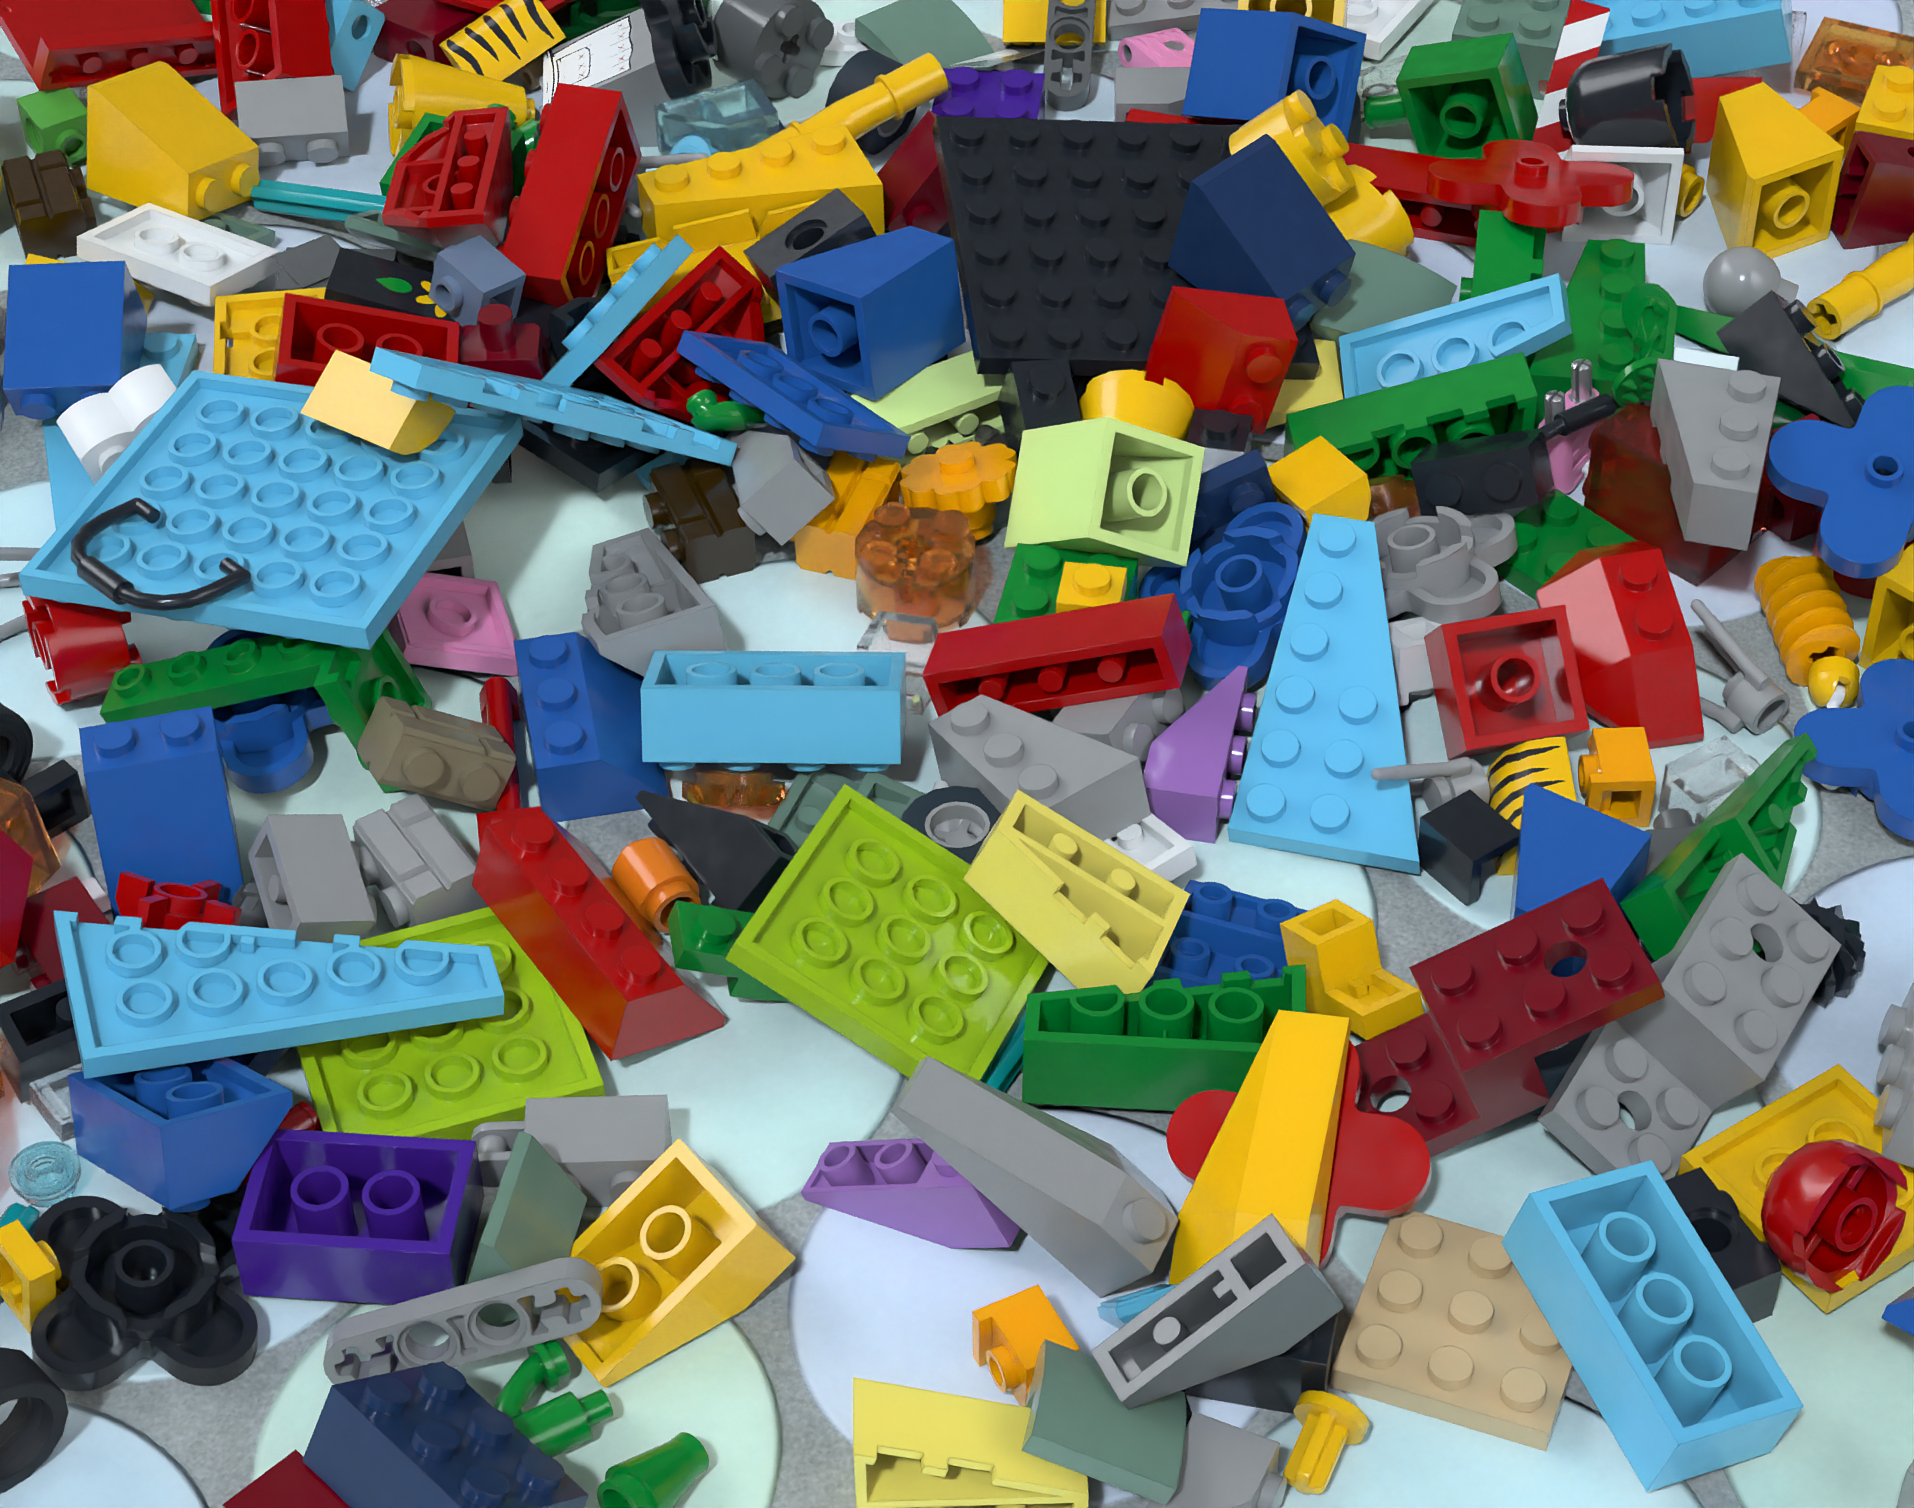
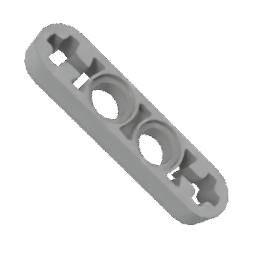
M575 1257L558 1258L348 1317L338 1322L329 1332L323 1361L325 1374L332 1384L335 1385L441 1361L454 1368L579 1333L591 1327L599 1318L603 1298L602 1276L594 1265L584 1259ZM568 1287L573 1296H581V1301L569 1303L565 1295H557V1290ZM531 1295L535 1297V1308L541 1307V1314H533ZM502 1303L515 1309L519 1318L508 1326L496 1327L485 1323L478 1315V1312L489 1304ZM432 1323L442 1327L449 1335V1338L438 1346L428 1347L413 1341L408 1331L418 1324ZM392 1335L393 1341L386 1343V1337ZM357 1347L361 1355H371V1360L361 1362L355 1353L346 1354L347 1348Z

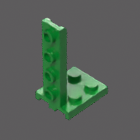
M385 628L370 650L346 648L336 644L269 635L256 639L245 638L230 645L199 652L188 651L177 657L151 663L131 664L115 672L99 714L106 723L119 722L212 706V709L314 686L327 705L330 718L337 726L342 728L357 752L358 742L378 699L382 696L407 702L410 707L419 705L431 709L432 700L387 628ZM357 753L359 762L362 765V767L366 770H369V765H366ZM378 783L384 793L403 790Z

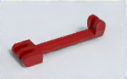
M500 676L491 677L485 681L479 693L482 723L494 726L504 739L503 743H507L516 755L513 721L520 720L517 690L506 678ZM517 755L516 765L496 804V811L476 813L480 848L486 825L542 811L541 806L522 808Z

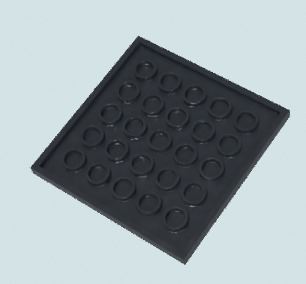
M936 116L932 133L951 237L955 242L958 275L976 373L1006 375L1011 362L1068 358L1072 376H1100L1110 371L1131 369L1144 371L1172 286L1196 288L1168 266L1190 183L1196 177L1231 156L1229 137L1239 130L1242 125ZM1308 320L1300 330L1295 332L1298 344L1285 379L1315 380L1320 362Z

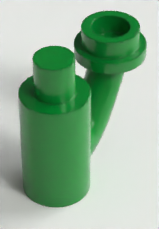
M556 1339L527 1347L529 1356L521 1363L503 1387L493 1406L495 1409L508 1415L514 1422L515 1427L544 1454L552 1458L592 1439L590 1427L614 1416L611 1403L602 1389L580 1399H577L569 1391L523 1413L529 1399L540 1383H542L547 1391H552L559 1387L560 1380L570 1376L568 1361Z

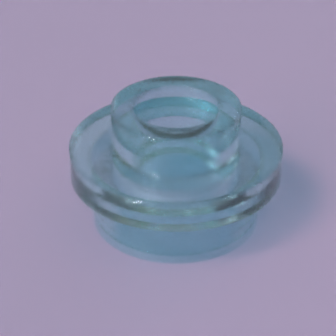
M42 1141L21 1150L13 1158L9 1166L8 1175L12 1189L18 1196L32 1206L49 1208L64 1199L70 1198L74 1194L82 1169L79 1156L71 1146L59 1141Z

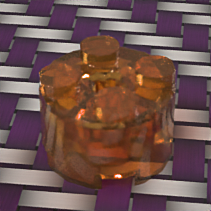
M889 502L875 509L874 519L864 525L855 540L857 610L860 614L864 612L866 616L875 621V631L881 635L900 639L929 641L935 639L936 629L950 626L956 621L959 628H961L968 622L976 609L975 537L970 531V520L961 511H940L929 507H907L899 502Z

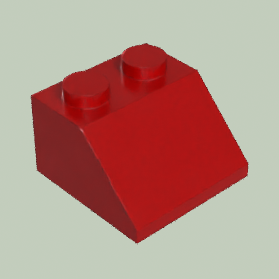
M1172 286L1147 358L1148 362L1144 368L1146 372L1145 380L1162 386L1164 377L1176 382L1190 395L1195 408L1226 410L1234 415H1253V433L1264 434L1298 344V338L1284 299Z

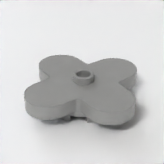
M1435 506L1437 516L1410 518L1408 507L1392 510L1387 513L1369 514L1366 521L1375 522L1387 620L1406 611L1413 612L1419 617L1422 616L1438 624L1485 618L1492 614L1499 607L1502 600L1498 574L1493 567L1508 560L1518 548L1513 517L1503 510L1465 515L1458 510L1444 506Z

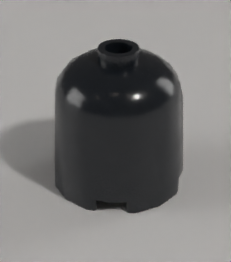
M1665 43L1597 57L1583 62L1570 77L1565 99H1561L1559 102V120L1565 132L1570 131L1576 145L1683 148L1684 152L1689 151L1694 141L1696 119L1686 120L1684 97L1693 96L1695 92L1690 68L1681 49L1672 50V43Z

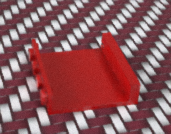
M0 0V26L39 91L86 87L158 61L169 64L182 77L217 74L212 21H204L191 0Z

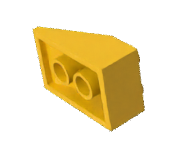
M678 1138L573 1242L569 1257L586 1260L594 1265L602 1276V1309L599 1318L591 1327L579 1333L561 1338L594 1378L607 1388L745 1310L796 1257L721 1174ZM568 1287L558 1289L557 1295H565L569 1303L581 1301V1296H573Z

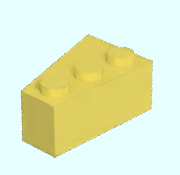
M1020 790L1016 791L994 824L963 878L1078 989L1117 985L1124 994L1141 992L1153 976L1190 896L1188 892Z
M853 1377V1458L856 1508H1088V1476L1021 1451L1031 1412L1029 1407Z

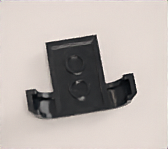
M577 297L550 312L549 339L557 362L568 351L561 342L601 300L600 298ZM593 363L570 386L603 393L694 427L690 422L637 404ZM521 419L524 436L518 445L596 493L667 451L660 449L659 454H654L626 444L624 448L609 445L590 437L588 441H584L553 431L554 424L545 420L541 424ZM719 431L708 433L727 439L726 436H728L732 431Z

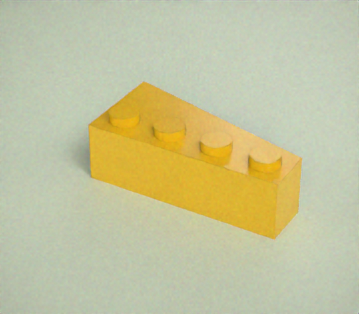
M845 124L836 127H822L814 132L786 139H772L761 145L732 152H718L707 158L678 165H664L657 170L637 174L639 203L642 210L641 224L648 239L660 236L669 243L675 237L674 225L749 208L755 231H759L767 211L818 200L836 188L865 213L877 236L885 234L883 183Z

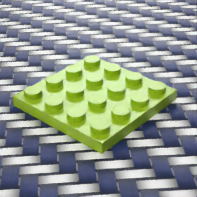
M845 783L725 958L908 1078L912 1076L919 1062L929 1056L979 1081L1027 1001V994H1031L1049 963L1032 944L963 880L970 864Z
M489 907L360 940V945L398 948L406 940L488 946L490 947L504 992V1014L295 1046L312 1104L319 1118L321 1130L326 1132L472 1140L473 1130L482 1123L524 1121L526 1098L606 1096L604 1082L581 1023Z

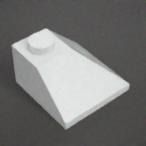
M1571 145L1563 160L1597 161L1625 167L1634 173L1632 199L1626 204L1613 207H1584L1582 223L1564 227V231L1560 232L1561 242H1588L1589 239L1606 241L1610 239H1623L1628 242L1671 245L1684 149Z

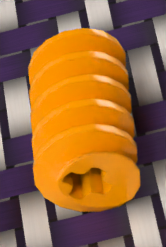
M1782 556L1771 559L1758 568L1754 577V589L1760 598L1761 608L1766 613V621L1772 630L1773 640L1779 648V655L1785 664L1786 674L1793 683L1802 687H1808L1809 668L1818 659L1839 656L1851 661L1855 660L1860 651L1861 640L1854 630L1852 618L1847 613V605L1840 595L1839 585L1833 578V570L1823 559L1816 556Z

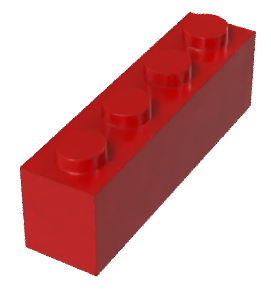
M1174 593L938 633L922 677L938 717L981 694L1030 713L1180 688L1193 645Z

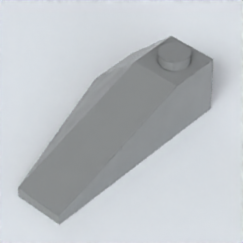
M649 527L593 545L589 567L591 590H586L585 602L588 610L587 613L582 614L581 624L585 636L601 656L645 677L654 650L727 651L716 605Z
M929 1056L919 1062L891 1110L895 1117L1099 1298L1153 1273L1179 1221L1162 1190L1111 1144Z

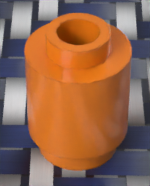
M649 837L628 844L621 851L613 865L612 878L638 912L646 918L652 927L660 932L669 933L667 919L676 900L701 904L697 882L668 843L661 838Z

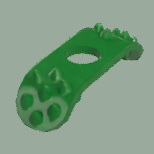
M1648 282L1632 287L1622 302L1624 325L1632 335V343L1640 347L1639 360L1625 367L1611 385V395L1623 407L1638 406L1642 401H1652L1651 391L1653 392L1657 360L1658 358L1671 360L1673 355L1677 321L1676 303L1660 285Z

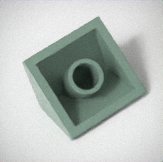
M518 1130L478 1246L467 1284L550 1260L569 1257L587 1197L532 1134ZM531 1295L533 1314H541V1307L535 1308V1297ZM502 1303L489 1304L478 1312L480 1318L489 1325L519 1318L515 1309Z

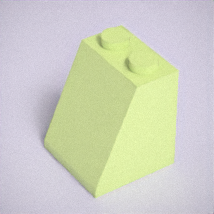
M1108 416L1025 430L1022 434L1004 548L1015 551L1018 543L1046 545L1061 549L1138 558V566L1186 567L1205 448Z

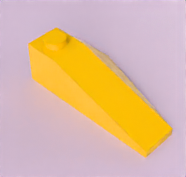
M1278 1010L1178 1214L1179 1221L1176 1228L1169 1284L1181 1283L1271 1213L1311 1257L1317 1268H1319L1352 1022L1349 1017Z

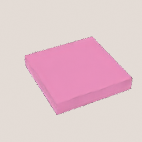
M425 572L388 624L393 640L409 664L515 677L517 675L513 643L516 638L496 581Z

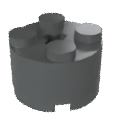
M723 0L713 20L717 38L718 60L713 59L720 72L768 97L783 98L789 95L801 97L809 91L812 85L813 74L822 59L825 48L832 41L834 26L830 20L825 18L820 6L812 0Z

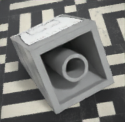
M642 8L543 53V75L539 78L543 91V105L539 107L540 117L546 103L551 104L559 82L621 91L639 147L674 146L675 135L705 127L703 90L696 91L695 95L675 101L671 100L667 95L655 64L651 34Z

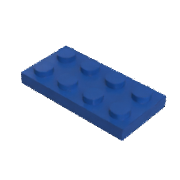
M684 330L677 352L697 365L695 369L697 375L709 381L728 386L730 388L729 396L737 402L760 408L765 412L763 419L767 423L799 435V444L803 448L823 456H832L834 450H842L853 457L869 462H875L878 455L903 458L911 436L773 344Z

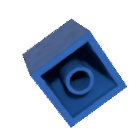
M1201 8L1182 115L1243 126L1299 89L1308 96L1316 110L1317 117L1326 127L1333 123L1339 128L1347 141L1367 34L1294 12Z
M908 226L784 264L775 269L787 354L841 390L876 401L966 342L955 242L952 238Z
M125 260L9 265L3 391L16 416L24 415L25 417L37 420L52 418L56 414L64 413L73 404L86 397L99 393H108L120 379L140 368L147 328V313Z
M212 706L178 710L166 714L79 728L84 777L114 922L116 916H121L115 897L119 875L125 871L156 880L155 884L172 882L192 886L194 883L211 879L221 883L218 901L232 906V899L241 885L245 886L235 817Z
M1530 783L1524 791L1512 884L1510 920L1603 878L1631 930L1634 932L1635 928L1619 903L1645 878L1652 834ZM1580 957L1564 958L1555 964L1551 974L1557 977L1575 975L1585 966L1586 960Z

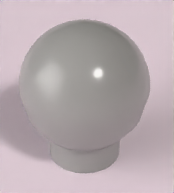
M1748 246L1733 247L1720 253L1709 264L1703 278V294L1711 311L1715 314L1736 318L1771 290L1792 303L1799 289V285L1781 278L1780 270L1773 259L1761 250Z

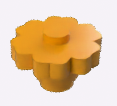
M970 441L943 446L935 454L917 456L910 461V464L905 465L900 470L902 480L899 483L903 503L906 507L912 508L914 512L919 514L936 511L938 524L942 529L946 530L947 537L951 541L972 542L985 538L994 530L993 520L997 516L995 502L1007 499L1013 492L1018 464L1016 451L1007 448L1006 445L1001 443L982 447L979 442Z

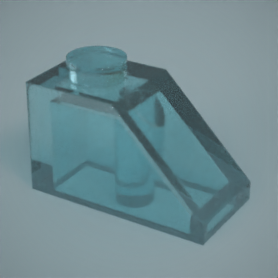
M755 79L654 105L657 143L661 155H669L673 147L681 139L691 135L710 139L711 146L720 152H732L752 147L779 132L778 111Z

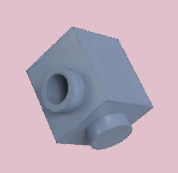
M478 235L460 244L448 246L443 251L437 253L428 297L440 309L460 323L462 327L465 325H478V311L489 304L508 306L512 310L514 319L517 316L526 274L485 238Z

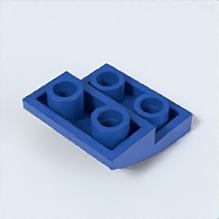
M1190 879L1184 888V891L1188 892L1190 896L1153 976L1145 985L1144 990L1153 985V980L1180 978L1183 988L1220 984L1221 973L1246 970L1249 971L1251 980L1281 977V967L1288 966L1280 923L1308 910L1297 908L1290 902L1282 899H1263L1233 891L1221 883L1199 882Z

